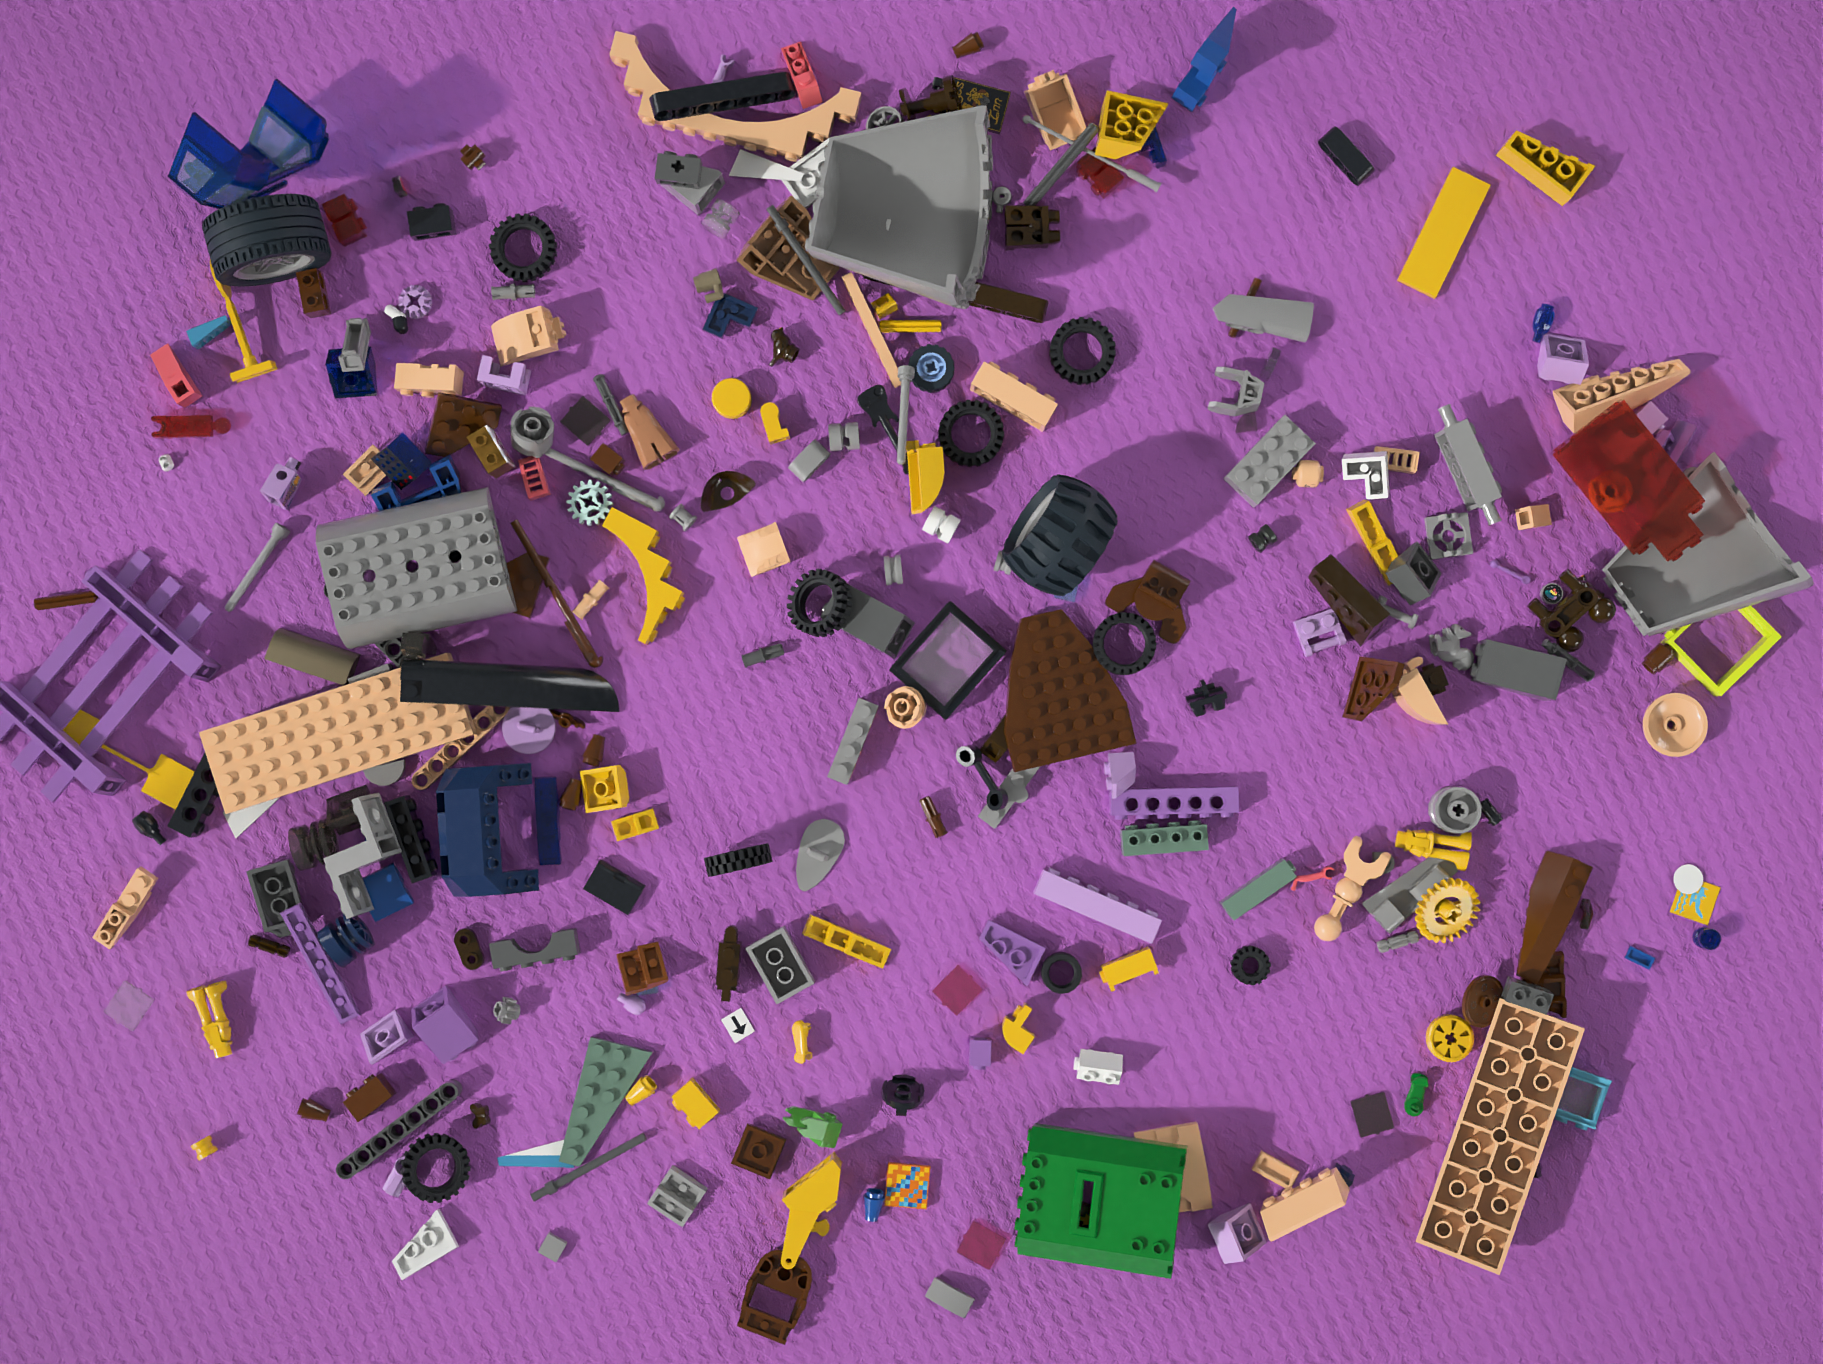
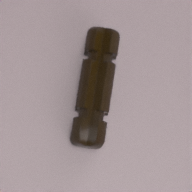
M251 935L248 940L249 946L258 947V949L274 955L277 953V956L283 958L288 957L290 952L289 946L280 945V943L266 938L261 939L257 935Z

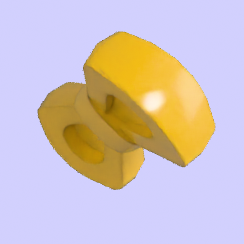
M828 1220L816 1221L811 1232H816L821 1237L825 1236L830 1230Z

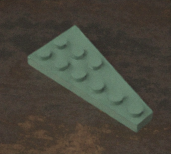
M593 1036L590 1037L559 1162L580 1167L653 1053L652 1051Z

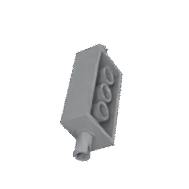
M1451 404L1437 409L1445 427L1434 434L1467 511L1478 507L1479 509L1482 508L1488 525L1501 521L1502 519L1497 512L1494 502L1502 497V489L1499 482L1493 478V468L1485 460L1483 455L1485 451L1482 444L1477 442L1474 425L1471 422L1469 423L1468 419L1461 422L1457 421Z

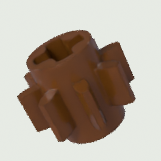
M466 144L460 150L463 154L460 160L470 170L475 167L479 171L486 164L482 160L486 155L475 144L472 147Z

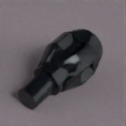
M142 811L132 819L134 827L140 834L151 839L153 838L159 845L166 841L160 833L156 819L151 814Z

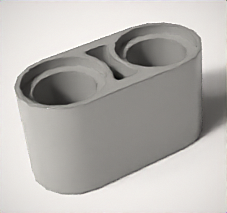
M814 439L793 460L788 469L802 482H805L828 459L831 453Z

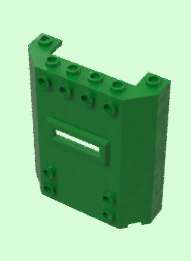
M1035 1123L1032 1128H1029L1027 1136L1029 1146L1027 1153L1023 1154L1022 1166H1026L1025 1174H1021L1020 1187L1023 1188L1022 1196L1018 1197L1017 1209H1020V1217H1016L1015 1230H1018L1015 1239L1017 1254L1171 1279L1187 1145ZM1084 1180L1094 1182L1089 1228L1079 1227Z

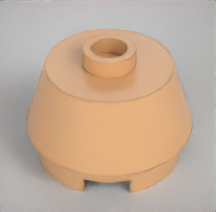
M899 687L886 698L884 708L887 711L889 721L899 728L906 729L915 726L926 714V702L919 691L913 687Z

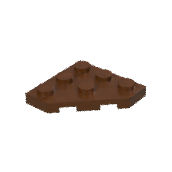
M438 392L424 450L425 454L446 457L470 444L467 436L487 425L491 429L497 428L502 405Z
M525 553L507 562L506 565L517 611L512 613L531 618L543 579L528 553ZM539 555L547 569L550 558Z
M1359 657L1342 717L1362 722L1399 685L1405 664L1396 661Z

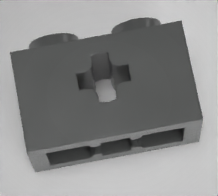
M664 151V154L658 153L654 179L657 184L699 189L702 172L701 158L694 154L677 156L675 152ZM679 166H682L683 169H680L679 173H676L675 169H678Z
M1508 976L1501 996L1506 1002L1547 1015L1554 994L1550 989Z

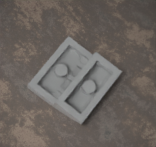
M672 1165L647 1204L683 1227L708 1188Z

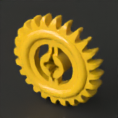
M1449 878L1447 881L1441 880L1440 885L1437 883L1433 884V889L1428 888V893L1421 896L1423 900L1417 903L1420 907L1415 910V913L1418 914L1415 916V921L1420 933L1428 940H1433L1436 943L1440 940L1442 943H1446V937L1453 942V934L1461 938L1459 930L1468 933L1465 928L1466 924L1474 926L1469 919H1478L1473 911H1480L1476 905L1481 902L1477 899L1479 894L1467 881H1462L1460 878L1455 880ZM1456 897L1458 901L1452 902L1451 900L1444 898ZM1441 917L1446 922H1438L1434 918Z

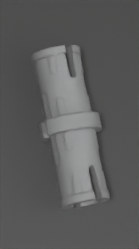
M514 283L510 284V286H492V300L512 299V301H516L517 298H535V285L515 286Z

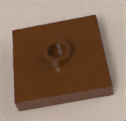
M747 1123L731 1164L771 1179L786 1138Z

